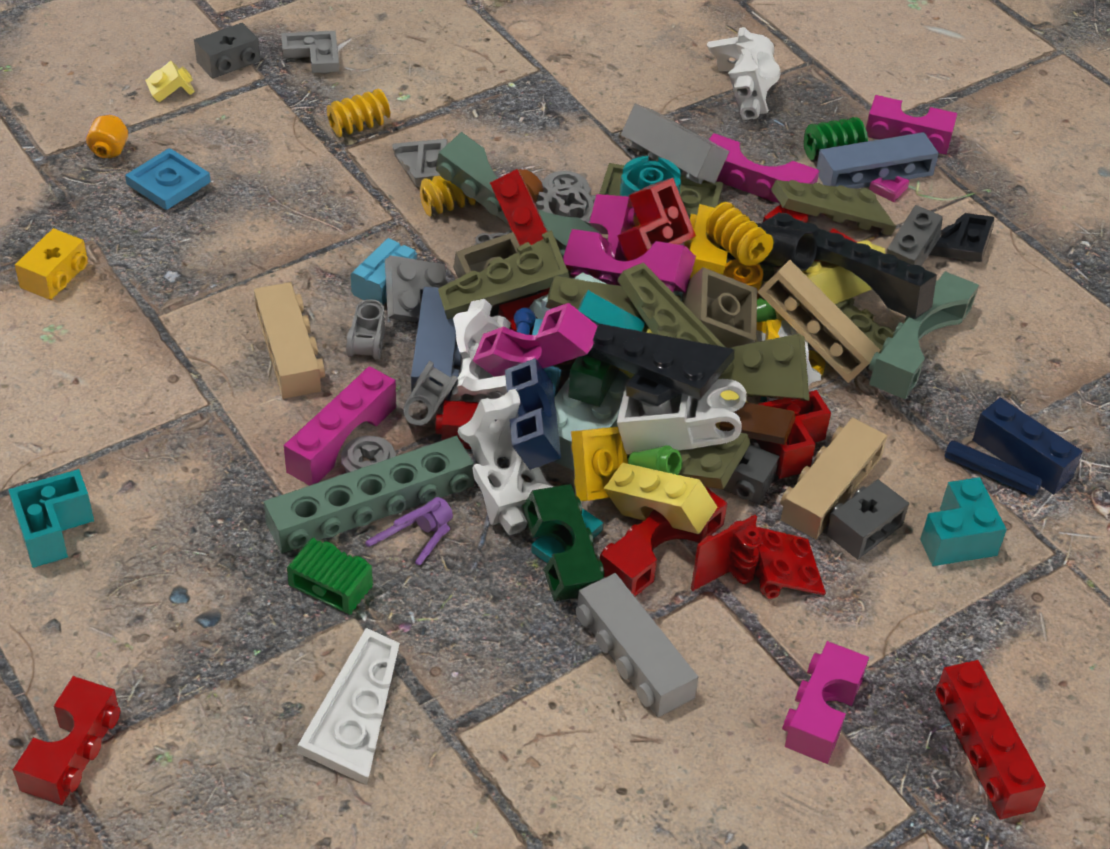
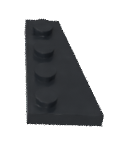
M598 324L593 338L594 344L586 355L700 400L732 363L735 349Z

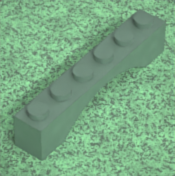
M463 132L459 133L439 151L436 171L442 178L451 181L459 187L466 196L482 204L489 213L498 216L509 224L490 185V182L498 178L488 162L485 149ZM538 209L547 230H552L562 258L564 257L572 229L599 233L580 218L560 216Z
M945 271L936 281L932 308L917 319L906 316L904 323L900 322L897 325L893 338L888 337L881 353L876 352L869 365V370L873 371L869 384L902 399H906L918 382L925 360L920 349L919 340L933 330L961 324L972 309L979 284Z

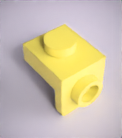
M172 61L153 72L145 80L152 96L159 103L179 87H182L189 95L195 92L190 83L193 80L190 73L183 66L179 69Z

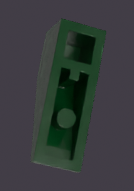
M587 355L577 357L570 369L568 397L600 407L619 372V368Z

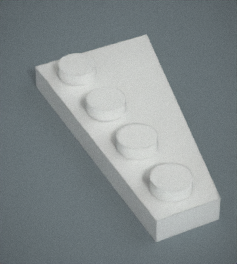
M368 628L364 630L297 746V753L367 785L400 643Z

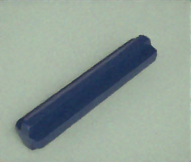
M952 440L946 448L944 456L947 459L1028 495L1035 496L1042 485L1040 477L958 441Z

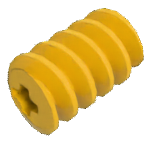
M375 89L372 93L365 92L362 96L354 95L352 99L344 98L341 102L336 100L331 103V106L327 105L326 108L329 124L338 138L342 137V128L350 135L353 133L352 125H355L356 129L361 132L363 131V122L371 129L374 125L373 119L381 126L384 124L383 116L390 118L391 115L388 100L381 89Z
M439 175L433 177L432 181L428 178L421 181L420 198L424 211L428 216H432V207L435 208L438 214L443 213V204L446 205L449 211L454 210V201H456L460 208H463L465 206V198H467L470 205L476 203L475 199L466 196L459 187Z
M730 202L720 203L709 214L706 221L707 235L743 265H757L771 252L774 243L773 237L767 234L761 227H758L754 221H750L745 214H742Z

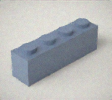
M922 132L820 149L816 169L820 170L818 177L823 185H842L847 188L857 189L870 186L873 180L883 177L882 180H895V177L898 176L909 180L932 176L939 153L926 134Z
M437 287L423 288L411 373V392L429 360L434 363L433 367L446 375L459 377V369H455V366H461V354L457 346L453 318L447 319L438 291L439 288ZM429 377V380L433 381L441 387L443 386L437 380L433 379L432 377ZM452 389L445 398L446 401H450Z

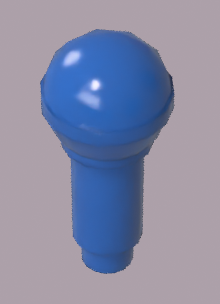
M521 308L514 314V322L518 333L529 335L536 319L535 313L531 309Z

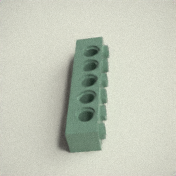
M454 436L263 501L266 525L281 554L293 549H299L304 547L313 537L317 541L327 537H334L341 532L368 525L378 519L399 514L404 510L424 503L427 504L435 497L441 498L473 487L474 474L472 468L474 463L458 437Z

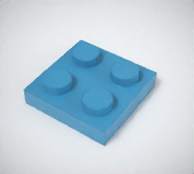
M168 148L125 175L128 186L165 210L173 207L211 182L209 172L171 148Z

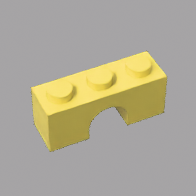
M626 463L620 465L604 487V490L622 515L645 520L655 509L669 521L673 528L700 534L718 508L699 479Z

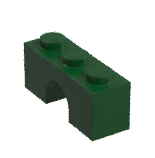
M571 484L532 490L523 505V509L533 538L541 536L553 537L563 545L565 552L553 554L543 569L553 600L555 602L577 598L580 589L604 579L603 564L596 558L593 549L592 532L588 527L586 528L582 517L581 501L579 497L575 496Z

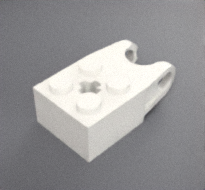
M717 379L700 400L682 393L659 406H655L626 396L625 385L617 425L626 454L666 445L680 451L734 441L739 437L742 430L740 417L734 412L744 406L746 390L737 381ZM731 390L736 392L739 398L736 400H725L720 394L723 391ZM718 422H730L735 428L731 431H721L715 424Z

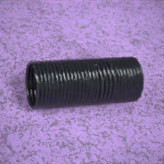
M756 223L758 227H761L767 234L773 237L774 242L769 255L758 264L782 268L791 260L801 271L807 270L812 265L817 252V243L812 232ZM728 252V259H736Z

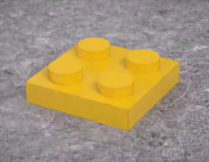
M618 426L571 431L576 496L579 497L580 501L609 498L604 487L622 463L628 464L627 454Z

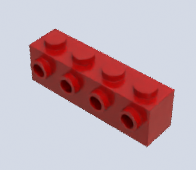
M979 660L944 667L939 683L936 686L935 694L999 819L1035 811L1046 785Z

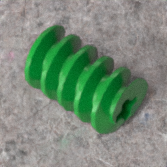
M852 117L849 120L846 118L839 121L833 120L828 123L821 122L818 125L810 124L806 127L804 133V150L810 160H814L815 152L819 157L820 149L868 142L867 131L863 122L857 117Z

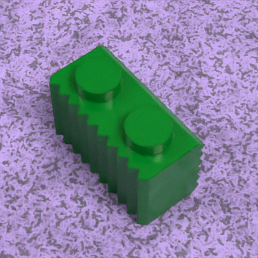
M314 537L308 541L287 566L289 586L349 615L352 614L353 610L356 609L357 605L360 604L361 600L364 599V596L368 594V591L373 586L372 566L360 556L352 557L347 555L332 543H322Z

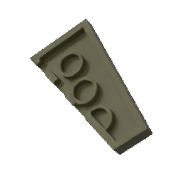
M776 180L771 188L781 206L785 209L816 217L821 212L832 219V221L843 223L845 219L858 222V228L869 230L871 226L879 227L882 234L889 236L892 235L896 228V225L877 200L875 193L867 188L855 189L842 185L827 186L820 183H800L795 180Z
M552 230L542 234L543 239L533 245L527 242L517 247L518 252L504 260L498 257L490 261L487 269L479 273L473 270L440 287L438 291L447 319L454 318L457 313L468 311L472 301L485 299L491 305H495L549 288L554 276L569 278L568 270Z
M794 334L731 347L735 349L734 360L718 379H729L739 382L745 388L747 397L763 396L774 399L790 398L809 401L804 336Z

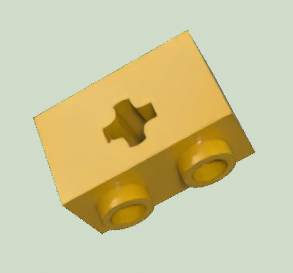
M53 228L15 264L20 288L52 300L88 264L84 240Z

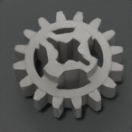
M566 179L565 184L561 185L558 180H554L553 188L546 184L544 191L539 192L536 206L537 209L547 213L580 218L592 227L589 222L596 195L590 196L592 188L582 189L580 181L575 185H571L570 179Z

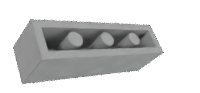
M636 103L621 133L622 136L631 140L629 145L643 152L645 149L649 150L648 156L657 161L658 157L671 161L679 168L680 173L683 170L687 172L686 178L702 184L703 180L712 183L716 182L730 152L655 110Z
M616 573L579 590L578 606L576 607L578 620L584 627H589L596 637L599 648L604 653L608 652L616 662L619 674L625 680L629 679L644 706H649L655 715L660 717L695 699L698 675Z

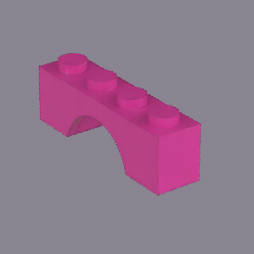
M715 133L709 138L710 141L730 151L717 177V182H723V184L780 204L771 190L776 180H795L800 183L814 184L818 181L820 171L818 169L795 161L781 166L759 165L748 160L742 154L740 142Z
M577 229L571 230L563 257L566 268L571 271L572 277L575 278L579 274L585 273L610 285L617 284L618 278L624 270L644 262L672 292L685 293L696 256L684 245L655 241L652 247L641 257L631 261H618L614 258L612 244L600 233Z
M566 303L546 311L537 335L518 333L504 326L484 333L473 362L494 377L505 375V369L534 358L537 359L542 368H547L588 354L594 344L593 338L598 325L570 303Z
M370 366L366 368L284 444L286 473L309 486L318 483L335 467L341 446L358 425L368 422L377 427L397 407L396 380Z

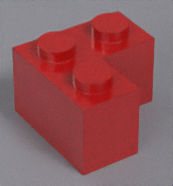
M674 178L649 185L629 195L640 224L617 235L627 261L644 255L655 241L679 245L696 237Z
M817 390L809 392V401L783 398L760 403L759 405L795 412L796 419L786 445L757 440L761 449L780 456L776 472L779 479L801 474L806 466L811 467L815 442L826 439L831 411Z

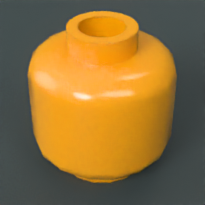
M99 116L91 124L86 136V144L100 158H115L123 151L128 139V129L123 121L116 116Z

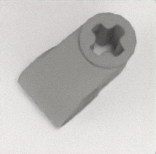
M373 299L364 300L357 305L352 326L347 336L346 354L348 357L359 354L373 356L375 360H380L385 335L384 306L379 301Z
M430 360L414 384L415 387L403 407L405 418L414 425L428 423L458 379L454 375L450 377L433 367L434 363ZM429 377H432L433 379L437 380L443 386L441 387L433 381L429 380ZM416 400L423 401L428 407L427 415L421 420L413 419L409 415V406Z

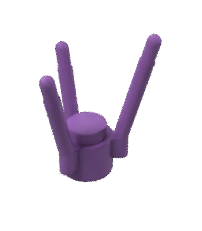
M435 497L424 506L396 519L393 522V526L368 539L365 544L367 547H370L417 522L423 531H435V534L415 561L416 565H421L441 537L450 531L447 523L453 518L452 510L444 499Z

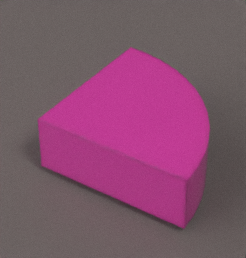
M898 176L895 177V180H882L883 177H880L870 183L869 190L895 202L908 188L910 180Z

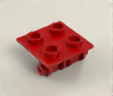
M756 515L743 521L734 522L728 529L714 536L709 535L697 545L691 583L692 591L728 572L741 584H747L754 579L755 567L759 557V547L762 543V536L755 529Z
M755 527L762 536L755 574L760 578V591L763 595H766L768 599L777 598L783 587L823 596L826 594L807 538Z

